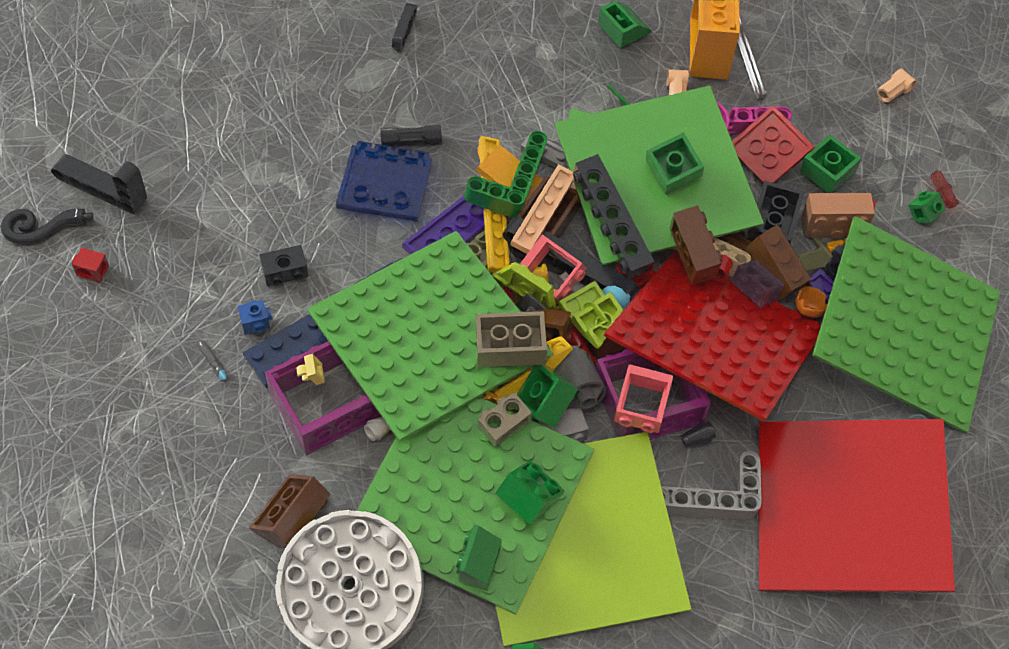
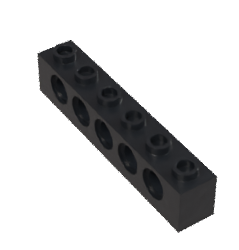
M599 154L575 163L573 178L577 184L580 183L585 201H589L591 204L592 215L595 219L599 220L603 236L608 237L611 252L613 255H617L620 261L621 271L626 273L628 278L631 279L652 270L655 261ZM594 179L598 183L593 184L590 183L588 180ZM598 197H605L607 201H600ZM612 214L616 216V219H609L607 215ZM622 232V233H624L626 236H625V237H619V236L616 235V233ZM631 250L635 255H628L625 251Z

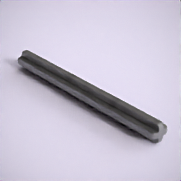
M739 11L740 33L737 42L757 99L766 98L767 91Z

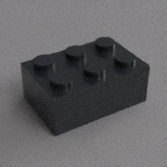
M764 181L757 204L764 225L751 228L747 239L752 242L764 232L778 225L789 243H791L805 192Z

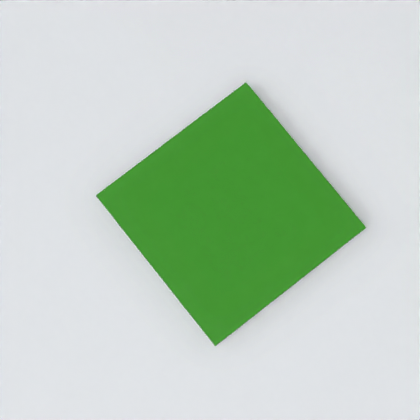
M710 86L554 122L569 170L574 172L575 163L599 154L650 253L676 247L669 229L673 213L697 205L700 211L705 213L707 229L712 231L714 238L764 225ZM684 132L704 166L703 176L665 194L646 161V151ZM594 179L588 180L590 183L593 184L598 183ZM574 180L573 182L602 265L619 262L617 255H613L611 252L608 237H604L601 232L599 220L595 219L592 215L591 204L589 201L586 202L582 195L583 189L580 183L577 184ZM598 197L600 201H607L605 197ZM612 214L607 215L609 219H616V216ZM622 232L616 233V235L619 236V237H625V236H626V235H625L624 233H622ZM631 250L625 251L628 255H635Z
M854 216L812 356L936 419H943L944 423L967 433L1000 291Z
M457 231L307 308L309 315L399 442L534 366L478 367L476 314L520 312V310ZM548 346L546 359L553 356V352Z
M478 397L400 442L395 438L357 511L376 514L400 529L417 553L422 571L511 613L517 614L594 448L532 420L495 448L478 428V419L483 411L488 408L491 410L497 405ZM507 410V413H508V414H511V415H515V414H516V413H514V412H512V411H510V410ZM491 422L489 426L491 428H498L500 424L498 422ZM531 460L533 463L538 464L546 475L556 480L565 492L539 519L529 525L495 492L511 471ZM474 524L502 539L501 549L487 591L459 582V574L456 573L460 553L465 554L464 540L468 531L472 532Z

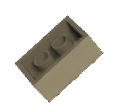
M544 311L476 314L478 367L546 364L547 343Z

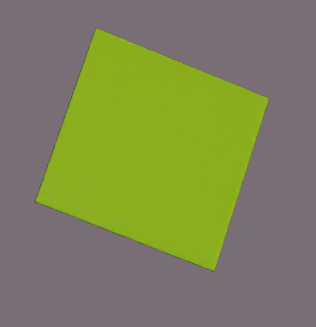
M648 432L583 443L594 448V451L517 614L495 605L504 647L691 611Z

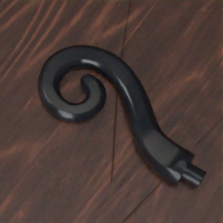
M84 208L69 209L61 212L35 231L18 233L12 230V225L16 220L21 218L27 219L25 223L19 225L20 232L31 231L37 221L32 211L16 209L9 212L3 218L0 229L2 235L12 243L31 244L49 237L64 227L85 225L86 221H93L94 216L93 212H86Z

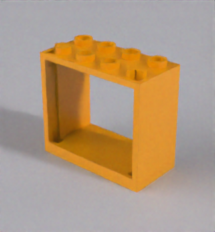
M693 0L690 15L689 77L728 80L740 33L739 0Z

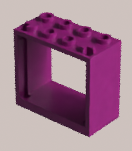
M329 341L322 345L313 346L309 351L301 355H295L285 363L274 365V368L265 372L269 394L305 455L364 427L369 420L382 417L365 394L302 426L283 393L307 382L302 380V376H297L296 369L300 365H305L304 356L313 354L322 363L323 373L343 364V361Z
M629 349L619 354L606 355L605 358L597 359L596 369L606 387V394L602 402L617 437L643 433L645 431L641 428L625 427L618 422H614L619 398L612 382L626 377L629 364L649 370L662 368ZM676 375L687 402L665 408L659 433L648 432L649 439L652 440L693 428L702 421L705 423L711 405L705 390ZM658 410L643 415L657 418Z

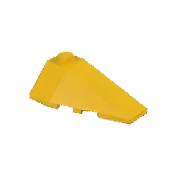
M562 336L546 342L553 352V356L546 359V364L544 365L555 369L573 350L572 346ZM533 367L489 392L500 399L505 395L510 396L514 392L517 395Z

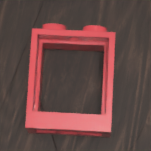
M541 235L520 265L527 266L533 273L550 249L574 265V270L557 292L553 290L555 299L560 301L571 295L572 287L576 282H580L583 279L587 268L582 262L544 235Z
M629 364L614 422H618L625 427L641 428L649 433H659L673 375ZM630 384L663 393L657 418L623 410Z

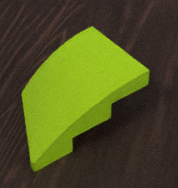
M596 281L560 300L558 303L563 311L571 312L572 324L597 349L601 347L606 339L604 336L605 331L623 311L613 294L610 292L604 295Z

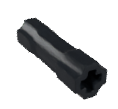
M441 124L425 125L417 128H380L381 146L414 142H442Z

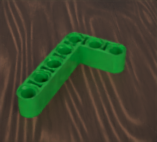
M533 131L530 134L510 187L473 176L467 180L464 193L465 200L471 204L509 217L518 216L525 205L543 157L548 139L547 135L541 131Z

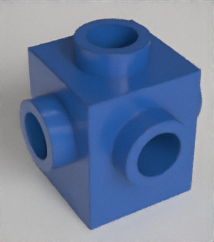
M263 300L250 301L247 304L237 306L244 335L261 333L264 330L270 329L269 320H272L270 307L265 308Z

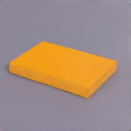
M499 144L475 171L487 180L510 187L520 160ZM537 174L525 204L543 180Z

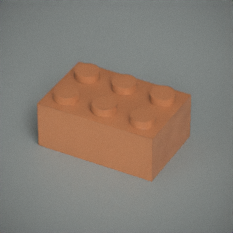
M809 193L801 215L804 237H848L854 216L871 224L875 214L871 193Z

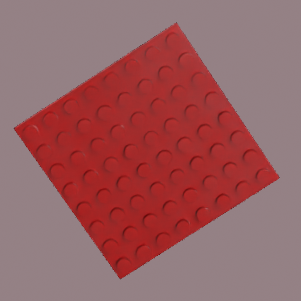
M675 250L605 331L604 336L765 422L816 344L821 324L729 277L721 283L710 279L691 285L680 255Z
M943 419L759 422V457L761 467L759 591L955 593Z

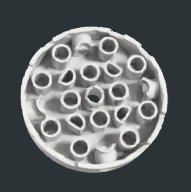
M343 510L329 513V515L317 520L315 519L297 532L281 556L275 589L277 604L279 605L284 622L291 632L311 649H388L396 644L414 623L422 603L424 579L418 555L400 529L376 514L365 511ZM354 578L356 582L355 587L351 590L344 589L345 581Z

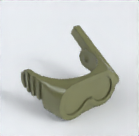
M813 238V242L817 247L816 250L797 254L806 271L823 267L832 258L831 253L818 238Z

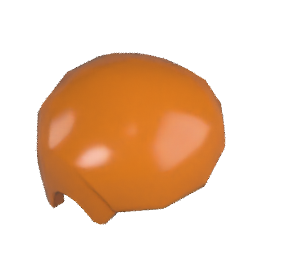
M804 286L800 289L795 299L796 308L805 317L819 318L825 313L827 304H825L826 295L817 288Z

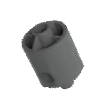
M572 346L573 350L554 370L558 371L578 388L567 409L581 408L582 411H585L602 401L606 394V387L589 353L580 349L579 346Z

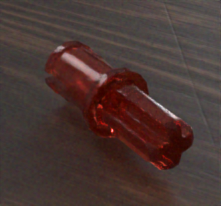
M934 171L930 178L937 188L936 192H939L947 208L955 207L959 200L952 191V185L946 181L941 171Z

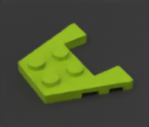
M514 262L491 274L501 288L506 286L521 297L529 293L547 309L557 310L553 287L545 278L533 274L527 266Z

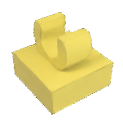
M313 354L304 356L305 365L296 367L297 376H302L303 381L311 380L316 385L325 383L322 363Z

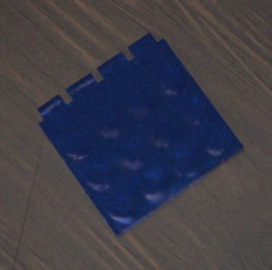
M357 141L356 145H352L336 201V208L417 222L432 164V158L429 157L430 153L415 150L414 155H412V149L395 147V150L392 151V146L375 144V147L372 148V143Z

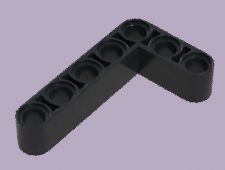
M63 154L51 169V173L60 181L131 214H135L147 199L141 172L136 165L125 161L113 176L68 154Z

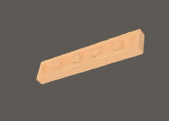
M558 164L513 237L511 246L527 254L529 253L574 181L573 171Z

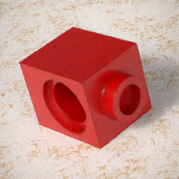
M82 247L78 255L76 254L72 260L76 276L99 283L109 267L105 254Z

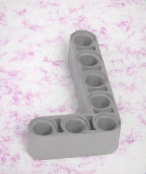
M752 451L742 453L736 468L737 491L661 486L668 515L753 520L761 507L760 457ZM744 463H749L753 467H747ZM744 484H751L753 488H748ZM675 500H682L685 504H679ZM699 501L706 502L708 506L701 505ZM722 503H728L731 507H725ZM745 504H750L754 509L747 508Z

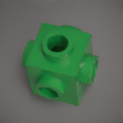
M923 191L908 204L915 222L931 223L937 220L939 215L946 210L939 192Z

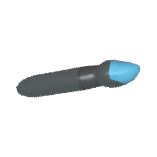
M199 340L198 346L211 367L215 370L216 376L221 380H226L224 368L220 365L206 342Z

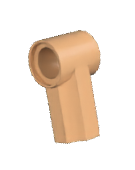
M900 68L888 82L878 88L876 93L883 103H889L901 93H909L917 81Z
M668 70L667 87H669V95L687 91L688 70Z

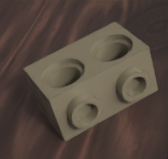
M514 392L510 396H503L493 409L490 410L488 408L483 411L478 419V428L496 448L530 422L532 412ZM514 408L518 413L511 415L507 413V410ZM498 422L500 427L491 428L489 423Z

